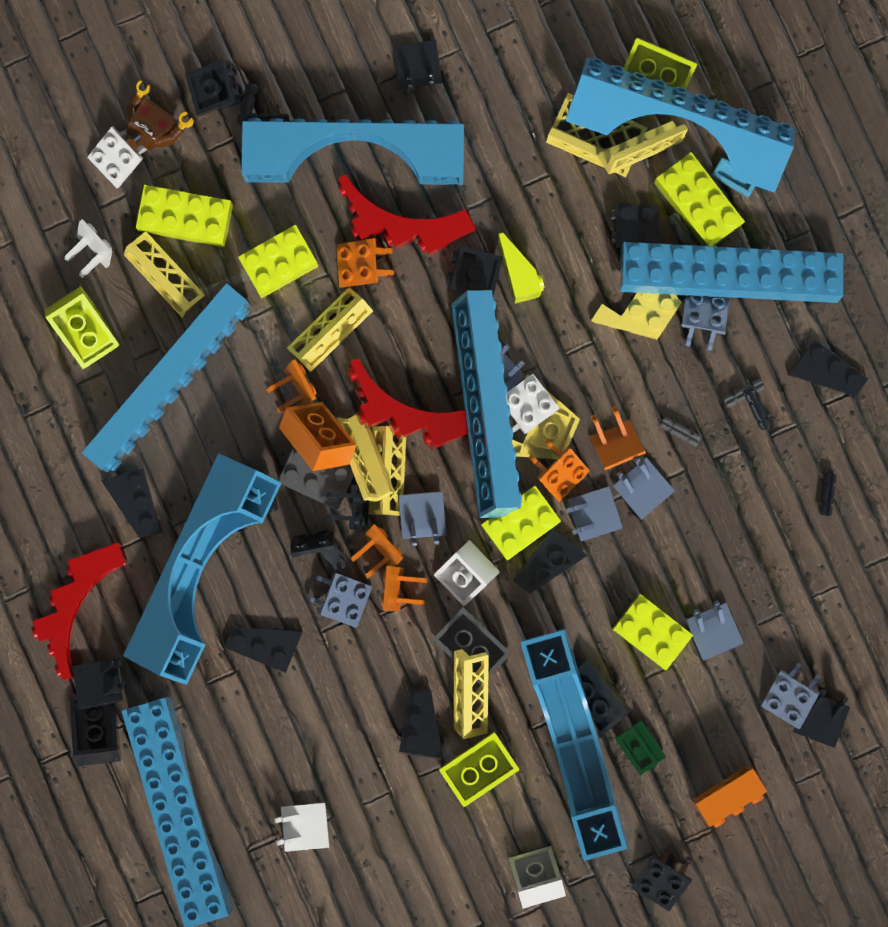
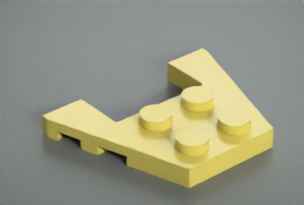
M636 293L622 316L602 304L591 322L657 340L682 302L673 294Z
M547 391L559 407V410L530 430L523 444L512 440L516 457H529L533 455L535 458L557 460L559 457L546 446L544 441L548 439L556 448L563 452L569 446L580 419Z

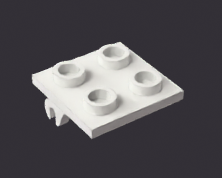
M113 126L89 154L88 158L116 188H119L143 159L140 154L147 149L142 145L137 149H132L125 141L129 137L126 130L119 133Z
M82 219L79 222L77 238L80 242L65 256V260L69 262L88 245L96 256L80 271L79 275L83 278L100 262L105 268L110 266L112 247L105 239L101 240L96 229L90 223L86 224Z
M534 374L512 388L506 395L510 414L517 422L512 428L513 433L521 429L526 434L559 410V407Z
M325 803L281 807L282 816L274 818V823L282 822L284 838L276 840L277 846L284 844L285 852L329 848Z

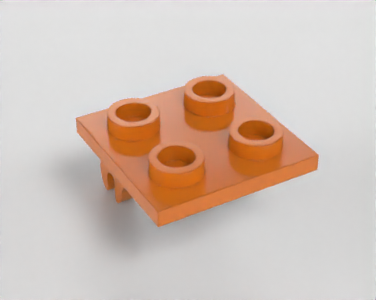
M376 239L336 244L339 288L378 283V276L394 275V270L376 269L375 254H393L392 248H376Z
M294 359L284 370L287 377L266 389L268 393H271L292 382L299 396L277 408L278 413L286 410V407H291L299 402L301 405L311 404L316 399L314 386L307 382L303 366Z
M616 406L611 407L618 426L602 432L596 415L591 416L597 433L589 436L605 470L646 453L630 420L622 422Z
M546 439L544 441L546 446L559 458L548 469L533 455H530L528 458L542 471L537 477L539 481L560 502L590 470L569 446L561 452Z
M375 524L364 535V538L369 543L351 558L354 562L373 545L383 555L384 559L365 575L367 579L384 564L387 563L388 566L396 567L403 559L401 556L402 552L398 546L392 545L387 539L386 532L381 527L377 528Z
M386 566V570L383 572L385 589L381 595L383 610L400 612L401 603L425 605V600L399 598L401 581L427 583V578L403 576L404 568Z

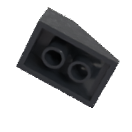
M77 694L70 695L72 748L76 766L121 761L116 703L79 710Z

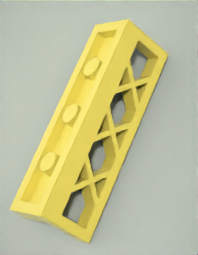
M671 121L600 152L598 158L608 174H611L682 143L688 128L685 124L676 127L674 122Z
M144 232L126 247L124 256L182 318L188 315L191 308L205 297L204 293L147 232ZM146 240L151 246V252H142L137 245ZM154 257L162 258L166 262V268H157L153 264ZM168 273L177 274L181 278L180 284H172L168 280ZM183 289L192 290L197 297L188 302L183 296Z
M349 287L287 349L311 372L373 310ZM351 296L354 297V299L349 304L344 305L345 301H347ZM333 313H337L333 320H329ZM321 328V331L317 335L313 336V333L317 329ZM301 344H305V347L298 353L296 349Z
M356 414L348 419L336 418L357 444L350 460V466L363 500L379 501L394 493L395 491L371 429H365L364 424L360 425Z
M389 426L372 427V434L390 481L394 476L397 480V485L394 488V493L379 501H369L368 514L400 516L399 495H404L406 437L398 440V443L395 445ZM394 454L398 458V463L395 467L392 464V456ZM392 498L396 502L395 511L389 510Z
M461 649L454 651V730L463 739L488 733V654L485 652L469 656ZM481 661L480 668L476 673L473 672L472 663ZM479 679L481 686L474 692L472 691V686ZM479 699L481 700V705L474 712L472 705ZM479 718L481 720V727L472 729V724Z

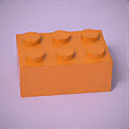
M323 402L286 407L279 429L312 471L349 465L357 444Z
M746 766L691 801L705 824L716 828L726 822L725 818L731 814L736 816L745 810L744 806L752 802L755 804L764 798L763 794L767 790L754 769Z

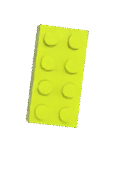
M692 152L657 177L654 182L702 246L714 247L745 222Z
M144 185L136 229L142 233L147 232L148 234L225 248L233 204L230 200Z

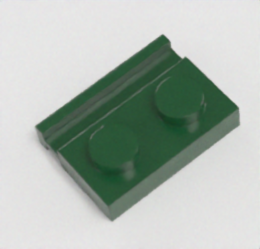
M641 720L614 738L640 776L666 758Z

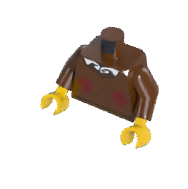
M142 80L139 81L136 85L138 92L136 95H133L126 108L125 123L128 125L126 133L130 136L127 139V144L132 149H137L142 145L147 150L173 145L184 132L183 129L193 125V118L184 123L183 120L188 114L183 112L180 114L178 121L147 97L143 100L142 97L149 93L150 86L148 85L145 91H141L139 87L142 84Z

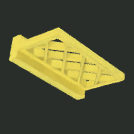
M568 93L549 132L546 143L604 168L598 155L607 149L601 148L598 140L608 137L612 147H614L616 144L612 135L622 132L627 141L630 139L626 130L634 128L640 131L641 135L646 133L648 127L629 120L619 125V129L610 132L608 135L595 136L594 131L589 129L592 138L583 140L580 138L578 131L587 128L581 126L576 128L575 124L570 123L572 129L566 132L557 128L560 122L566 120L568 114L567 105L573 98V95ZM631 165L615 173L626 177Z

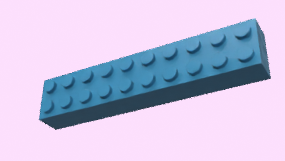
M624 242L620 253L619 292L838 303L843 297V253Z
M226 283L83 450L82 454L105 472L115 471L122 462L119 459L125 453L128 455L136 446L134 442L139 436L143 438L150 430L149 424L153 420L157 421L165 412L163 408L166 404H172L179 395L177 393L182 386L185 388L192 381L193 377L191 375L195 370L200 371L207 363V356L210 353H216L221 347L220 341L225 336L229 337L234 332L236 322L239 319L242 321L250 312L248 301Z
M492 290L466 291L451 306L479 518L504 517L521 507L522 495L518 488L519 473L515 466L516 451L512 444L513 429L509 422L510 407L507 405V385L504 383L503 377L504 363L501 361L500 355L502 346L500 340H498L497 333L499 324L495 318L494 311L496 302L492 296Z

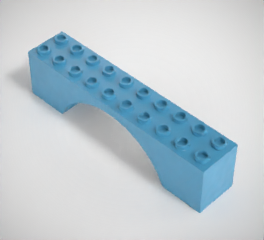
M586 58L568 110L567 122L608 135L619 125L640 116L668 114L686 118L705 128L719 141L730 160L733 179L775 193L794 148L795 129L791 125L776 123L763 115L756 116L750 114L748 110L743 108L736 109L730 107L723 101L715 102L709 100L705 95L689 93L682 87H671L664 81L648 79L641 73L625 71L624 68L618 65L610 66L604 64L602 60L597 58Z
M249 118L248 121L242 122V176L245 182L289 183L298 166L317 150L333 143L356 140L378 144L397 154L412 169L419 184L463 185L464 124H460L459 121H447L446 124H438L437 121L428 120L424 121V124H415L413 120H404L402 123H393L392 120H381L380 123H371V120H358V123H349V120L338 119L336 123H327L326 119H315L314 122H305L304 119H292V122H283V119L273 118L270 119V122H261L259 118Z
M218 453L142 617L136 626L134 634L127 645L124 657L159 676L187 685L206 645L200 636L195 618V595L203 568L212 553L227 537L246 526L263 523L281 482Z
M564 628L523 640L520 643L531 681L542 707L554 745L583 861L626 850L628 848V839L567 629Z
M165 697L122 710L184 927H194L229 916L233 910L221 866L211 848L198 810L185 756L184 738L172 697Z

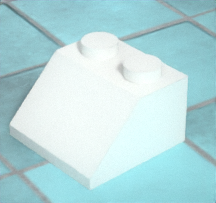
M469 540L434 576L465 606L500 571Z
M551 846L509 858L523 908L566 896Z

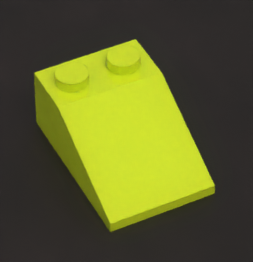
M500 233L498 243L514 304L539 298L544 288L542 276L537 275L536 269L506 235Z
M81 286L44 310L46 319L82 369H85L120 346L94 303Z

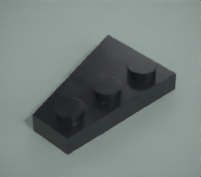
M816 340L813 341L788 375L852 397L859 393L868 380L867 377Z
M144 469L101 480L139 538L162 533Z
M553 528L512 581L531 594L588 555Z
M233 627L224 648L286 673L303 632Z
M590 658L578 668L591 710L592 719L596 722L599 729L597 733L599 738H601L632 710Z
M409 686L399 753L443 760L431 690Z

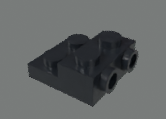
M222 59L185 74L197 116H203L218 109L224 110L242 103L243 90L236 83L237 69L230 61Z
M620 203L615 204L614 209H610V221L615 224V231H611V244H615V250H621L624 242L660 244L658 204Z
M460 246L458 251L454 250L451 263L455 264L454 271L448 273L446 285H450L449 291L464 294L466 291L492 290V296L494 297L503 257Z

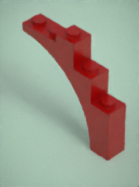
M346 174L338 178L340 184L337 187L342 197H348L350 204L347 206L353 216H358L351 220L353 227L350 228L356 240L358 238L360 240L371 239L386 231L384 237L388 245H393L395 249H398L419 238L420 240L417 243L423 253L427 251L428 255L431 256L475 232V226L465 209L455 214L435 219L405 218L386 212L368 201L354 187Z
M359 358L349 363V369H347L348 377L351 381L355 382L357 387L355 390L359 401L364 403L358 407L356 416L360 425L364 424L365 429L390 420V430L394 436L397 435L398 440L423 431V441L431 450L468 435L465 410L435 413L406 406L387 395L375 384L365 371Z
M115 543L69 560V566L66 567L70 579L74 578L75 582L50 591L52 596L49 597L52 608L57 609V612L32 621L34 626L31 629L35 639H39L40 642L49 640L50 644H47L51 657H55L57 662L55 671L59 678L62 677L63 681L74 678L70 657V639L74 619L79 607L90 590L100 580L114 570L128 564L121 543Z

